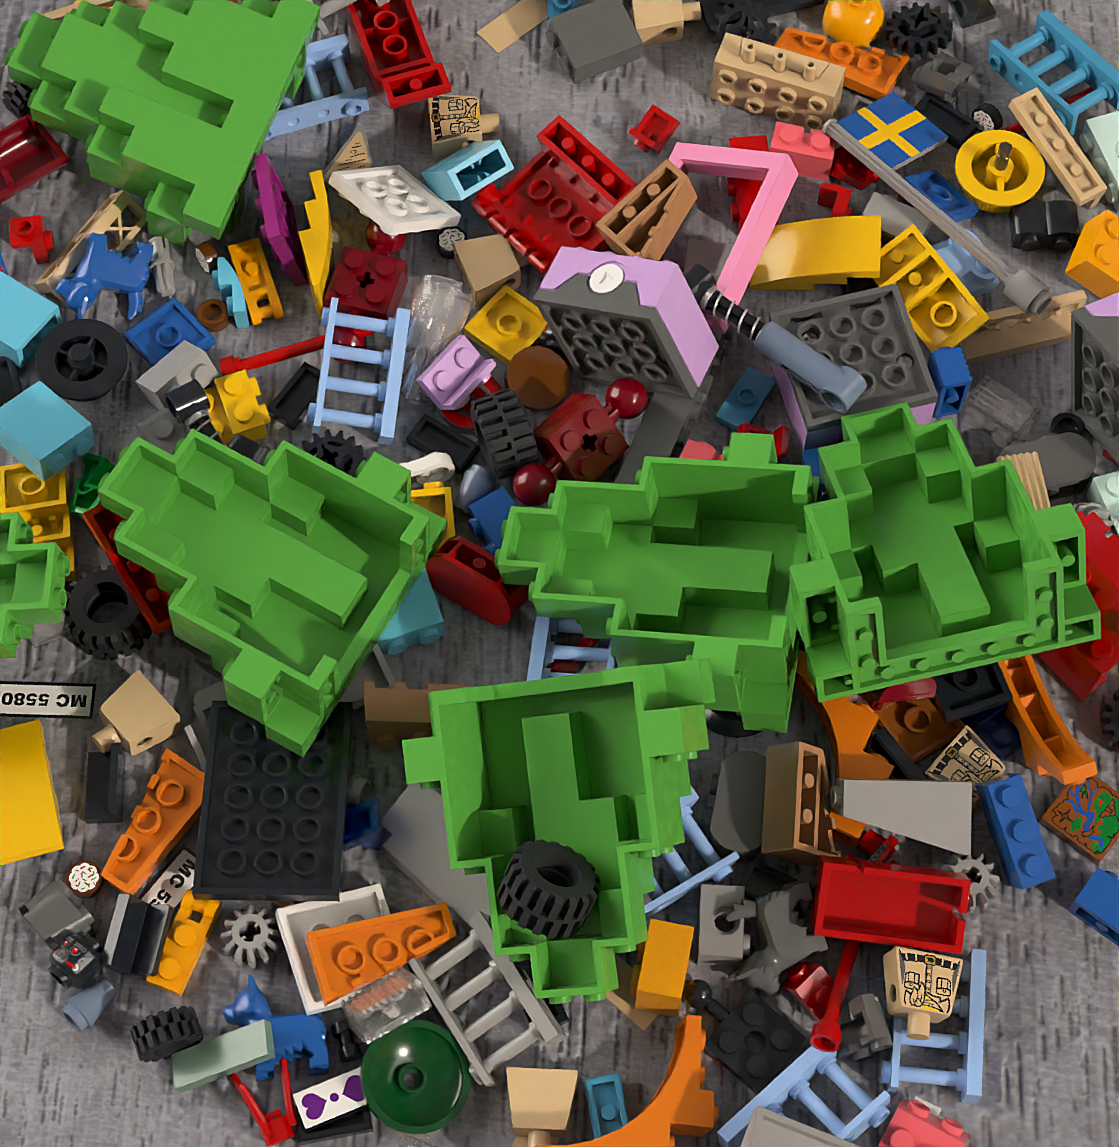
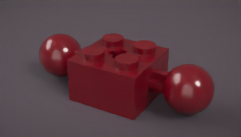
M371 220L365 233L370 252L344 245L324 302L325 307H329L331 298H338L337 312L388 320L389 317H395L408 283L406 260L390 257L389 255H393L402 249L406 241V233L396 236L386 234L376 222ZM335 325L332 344L367 349V337L358 336L353 332L352 328ZM333 358L334 360L340 363L355 362L352 360Z
M630 377L615 380L606 391V405L604 407L596 395L574 392L533 430L537 449L546 461L542 464H526L516 472L513 479V491L518 500L528 506H540L548 502L550 493L555 492L556 478L568 481L593 482L629 448V445L614 423L619 419H634L644 412L648 402V395L643 384Z

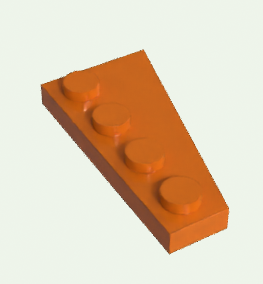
M786 27L774 45L781 49L829 62V64L832 63L846 67L843 86L875 100L890 94L910 60L909 55L900 54L899 58L885 55V50L872 47L871 51L853 47V42L845 40L833 43L827 41L826 36Z
M166 748L161 757L163 762L156 774L151 776L146 786L148 791L140 806L136 805L130 817L132 821L126 833L121 834L100 874L104 881L123 894H131L133 896L201 814L205 773L168 748Z
M447 902L307 932L305 940L325 1007L409 964L408 961L411 959H419L454 941L457 935Z

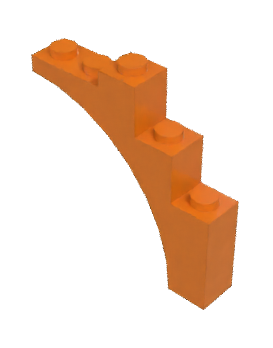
M799 649L794 685L800 689L815 708L827 731L834 755L835 778L890 779L894 765L889 764V761L880 754L864 752L880 715L874 713V710L866 704L850 702L853 695L818 702L808 675L806 651ZM832 808L829 818L835 817L837 828L831 829L833 839L856 849L868 824L836 815L835 808Z
M1032 655L998 662L1013 695L1011 702L1002 705L1004 716L1018 726L1026 766L1039 776L1052 775L1063 785H1078L1085 782L1086 778L1097 775L1095 760L1074 739L1055 709L1036 669Z
M687 1014L676 1024L673 1053L665 1077L650 1103L635 1119L622 1128L595 1140L570 1145H535L534 1147H675L674 1136L670 1135V1133L703 1137L717 1124L719 1108L718 1104L714 1103V1091L700 1089L705 1080V1067L701 1065V1051H703L706 1042L705 1029H701L702 1016Z

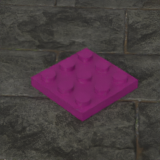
M267 154L253 156L255 170L251 171V176L256 190L259 189L260 197L256 198V205L260 216H264L265 224L260 226L264 242L266 244L270 243L273 257L275 260L280 261L284 276L289 275L295 286L306 284L308 282L293 202Z

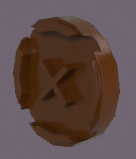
M533 346L522 349L512 357L505 372L504 383L506 389L512 388L516 392L526 409H531L530 411L543 412L551 410L564 399L569 391L570 374L568 366L560 355L549 348Z

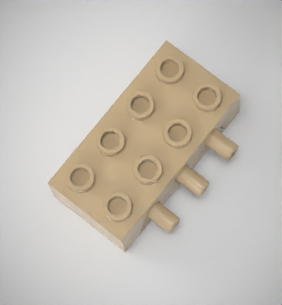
M726 32L714 60L711 99L725 105L747 109L755 114L760 113L777 118L781 122L794 123L807 127L809 130L823 131L825 122L835 118L840 106L846 67L832 63L829 64V62Z

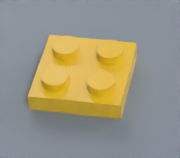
M505 284L463 327L464 335L508 366L516 353L524 348L537 346L540 343V336L547 322L537 306Z

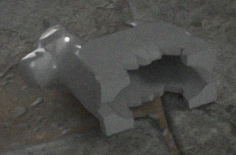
M797 880L784 884L779 890L765 891L755 900L742 899L741 904H732L733 910L728 913L726 920L730 922L745 917H754L760 933L762 946L747 957L737 969L732 971L728 975L729 979L734 978L735 981L743 979L749 987L758 988L765 997L769 998L779 990L778 979L782 971L790 968L815 951L822 952L828 950L825 937L814 935L813 932H806L807 927L802 926L803 918H798L799 912L794 910L799 900L809 901L813 899L808 881Z

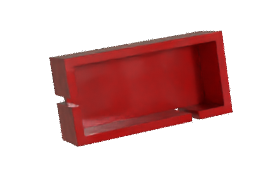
M819 855L810 928L813 934L818 936L961 954L966 921L960 913L967 914L971 880L965 873L866 860H859V866L857 867L851 858ZM954 907L958 910V912H953Z

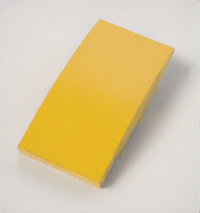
M322 170L309 172L313 200L304 202L308 229L298 231L306 274L318 318L321 319L322 310L325 307L324 298L333 277L334 245Z
M881 216L821 218L774 226L750 279V289L814 290V284H847V277L880 278Z
M914 224L910 225L881 248L880 278H873V280L879 287L897 283L913 329L931 353L945 346L956 347L991 320Z
M22 463L0 466V513L18 512L33 530V543L56 542L70 560V574L65 577V582L77 580L72 513L68 510L71 501L66 466L60 473L52 475L44 482Z
M40 719L0 729V865L64 849L58 800L53 787L51 766L46 753L44 732Z

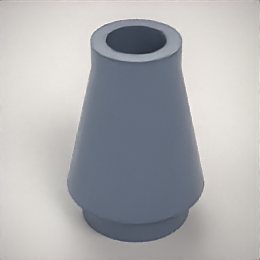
M473 464L470 470L465 471L453 508L469 517V505L487 496L495 487L493 482L496 477L487 469Z
M102 978L96 984L65 1001L66 1006L61 1010V1013L65 1020L78 1032L85 1028L90 1029L110 1000L117 995V992L106 979Z

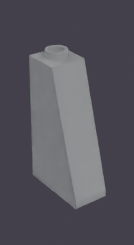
M836 778V786L831 787L830 804L832 808H835L836 815L958 854L971 855L972 782L962 780Z

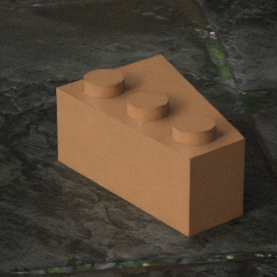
M666 159L595 225L605 243L618 255L641 256L645 259L659 261L698 196L688 176Z
M363 681L365 721L370 746L377 745L379 748L387 749L397 746L398 743H402V740L431 737L432 727L428 693L471 686L464 684L427 683L426 689L422 690L407 689L406 682H395L393 689L374 688V681Z
M800 741L767 747L761 853L809 867L818 866L819 855L841 857V851L835 852L831 829L837 828L835 817L829 818L826 795H830V786L823 749Z

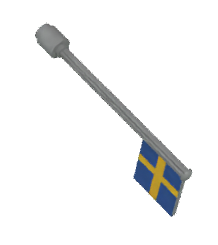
M895 92L839 121L832 118L825 122L822 129L824 135H830L1004 281L1003 285L1005 288L1003 294L1027 314L1032 313L1038 316L1048 307L1053 299V295L1049 293V288L1026 268L1019 271L1016 269L1012 270L895 172L898 168L947 141L948 136Z

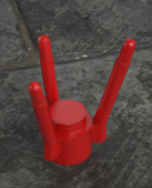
M286 1058L279 1060L286 1110L285 1115H282L280 1109L263 1115L246 1084L240 1081L236 1073L230 1074L235 1088L259 1126L267 1147H272L295 1136L292 1126L299 1123L294 1112Z

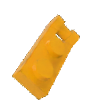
M259 238L229 245L228 251L240 281L253 326L263 323L262 320L274 317V319L284 317L281 302ZM265 299L269 300V305L258 308L257 302Z
M188 889L185 892L180 909L167 934L157 975L154 977L147 976L146 982L149 985L179 997L182 996L221 912V901L194 900L192 890ZM194 911L203 914L200 923L190 920Z

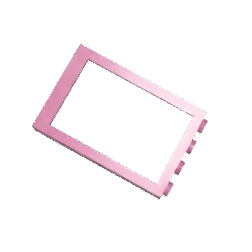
M677 142L668 160L686 175H688V172L763 181L716 285L720 293L724 292L723 296L732 302L736 300L735 304L739 305L796 181L798 172L790 156L784 153ZM701 309L711 331L725 334L728 329L725 321L720 317L714 318L713 312L710 310L704 311Z

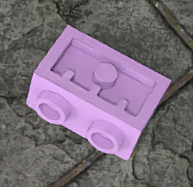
M458 335L416 379V382L440 410H458L470 400L469 394L476 387L483 385L490 379V372L497 364L493 359H483L465 335Z

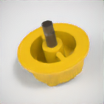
M989 130L972 136L961 146L956 156L955 173L965 196L978 209L998 214L1005 213L1006 211L1009 212L1011 206L1021 204L1037 193L1044 180L1045 165L1039 150L1025 137L1005 130Z

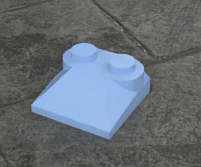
M965 230L981 243V241L973 232ZM951 237L948 240L932 245L973 297L994 291L998 286L999 277Z

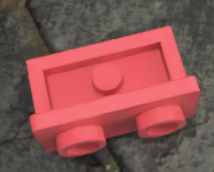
M902 1098L878 1147H965L969 1134L964 1132V1127L957 1121L944 1117L942 1120L929 1113L930 1108L915 1099L907 1101Z

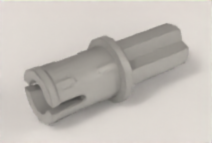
M161 236L154 237L148 242V244L154 245L149 265L150 272L154 274L159 296H172L176 291L173 278L175 263L170 257L169 242L165 237L163 243Z

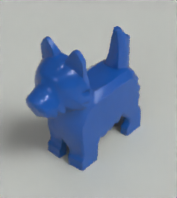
M92 232L86 239L87 251L77 269L75 277L72 279H61L56 286L55 292L66 299L68 308L75 311V319L83 318L86 310L95 302L99 290L124 294L127 296L128 301L127 320L131 321L136 314L142 313L140 306L144 304L142 291L149 278L148 263L152 259L154 245L137 242L136 248H131L133 258L129 260V256L122 257V252L108 251L107 235Z
M252 974L248 975V988L238 992L235 1002L224 1007L222 1013L227 1023L244 1027L263 1019L271 1022L275 1058L255 1065L256 1081L274 1079L276 1062H279L281 1058H286L287 1061L293 1062V1057L300 1059L302 1054L309 1059V1076L327 1075L329 1072L328 1049L325 1046L327 1034L321 1019L322 1012L307 1016L306 1011L303 1013L274 1015L270 1011L266 998L257 987Z

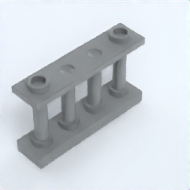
M478 911L468 919L473 927V930L470 931V937L429 966L426 965L425 961L416 958L411 959L408 963L414 971L410 974L413 982L421 992L426 991L471 1062L468 1069L472 1077L479 1085L484 1083L487 1087L496 1088L501 1083L493 1071L537 1040L540 1042L545 1040L546 1043L557 1045L567 1036L543 998L535 999L534 985L520 962H510L509 955L495 956L491 917ZM478 948L481 950L486 948L493 959L489 962L490 966L446 997L436 978ZM498 978L500 980L505 978L512 988V991L509 992L510 997L468 1027H465L455 1009ZM517 1009L520 1011L525 1009L532 1020L528 1024L529 1028L485 1059L474 1040Z

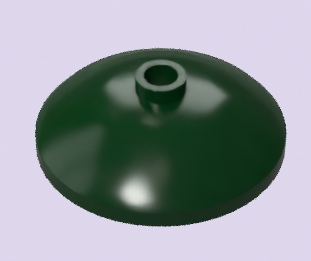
M407 1020L383 1030L370 1043L361 1064V1090L368 1108L385 1126L404 1134H427L449 1124L462 1110L470 1091L471 1073L468 1069L470 1065L458 1041L446 1029L428 1021ZM405 1074L413 1076L414 1085L412 1087L404 1083Z

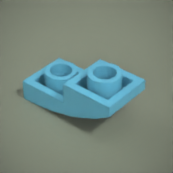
M217 257L218 270L212 271L214 290H220L222 301L227 302L228 316H234L237 328H249V316L240 281L229 262L224 257Z

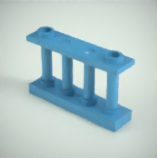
M1048 9L1037 15L1034 34L1009 49H1006L996 39L990 41L987 64L990 68L1004 78L1021 95L1037 87L1071 136L1074 135L1078 114L1093 105L1105 100L1116 110L1119 108V72ZM1039 45L1045 46L1052 52L1051 55L1030 67H1026L1017 59ZM1060 63L1065 64L1073 71L1050 86L1046 85L1038 77ZM1081 81L1094 89V91L1070 105L1059 96V94Z

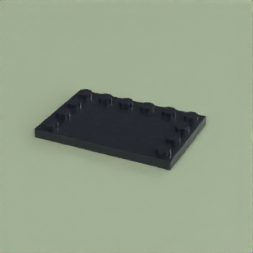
M212 700L192 890L194 900L340 902L354 711L353 702H338L304 757H301L267 738L264 724L231 707L227 701Z

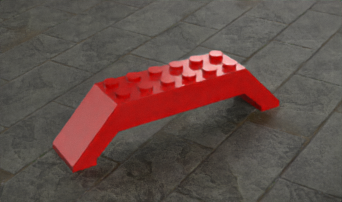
M357 0L343 8L378 101L392 109L452 92L442 62L436 63L432 57L411 0H390V2L380 7L375 0Z

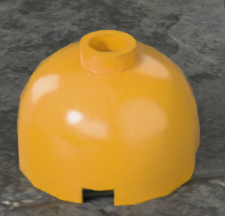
M829 0L822 21L825 35L828 37L829 34L835 40V43L842 42V40L853 42V47L859 49L870 46V42L876 38L878 40L882 33L884 25L882 3L880 0Z

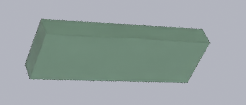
M263 1019L171 1054L174 1089L185 1092L275 1058L271 1022Z

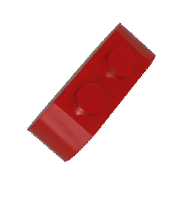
M461 536L450 537L426 562L425 569L428 578L438 593L493 625L506 624L529 598V585L504 584L500 571L495 569V556Z

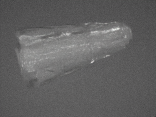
M424 275L422 283H420L419 276H417L410 290L412 295L410 301L411 312L400 394L404 396V402L417 407L429 402L430 397L416 382V379L458 335H461L476 301V294L471 288H469L466 295L461 292L463 283L437 275Z

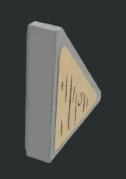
M359 125L322 173L325 189L332 187L328 183L332 172L374 168L363 125Z

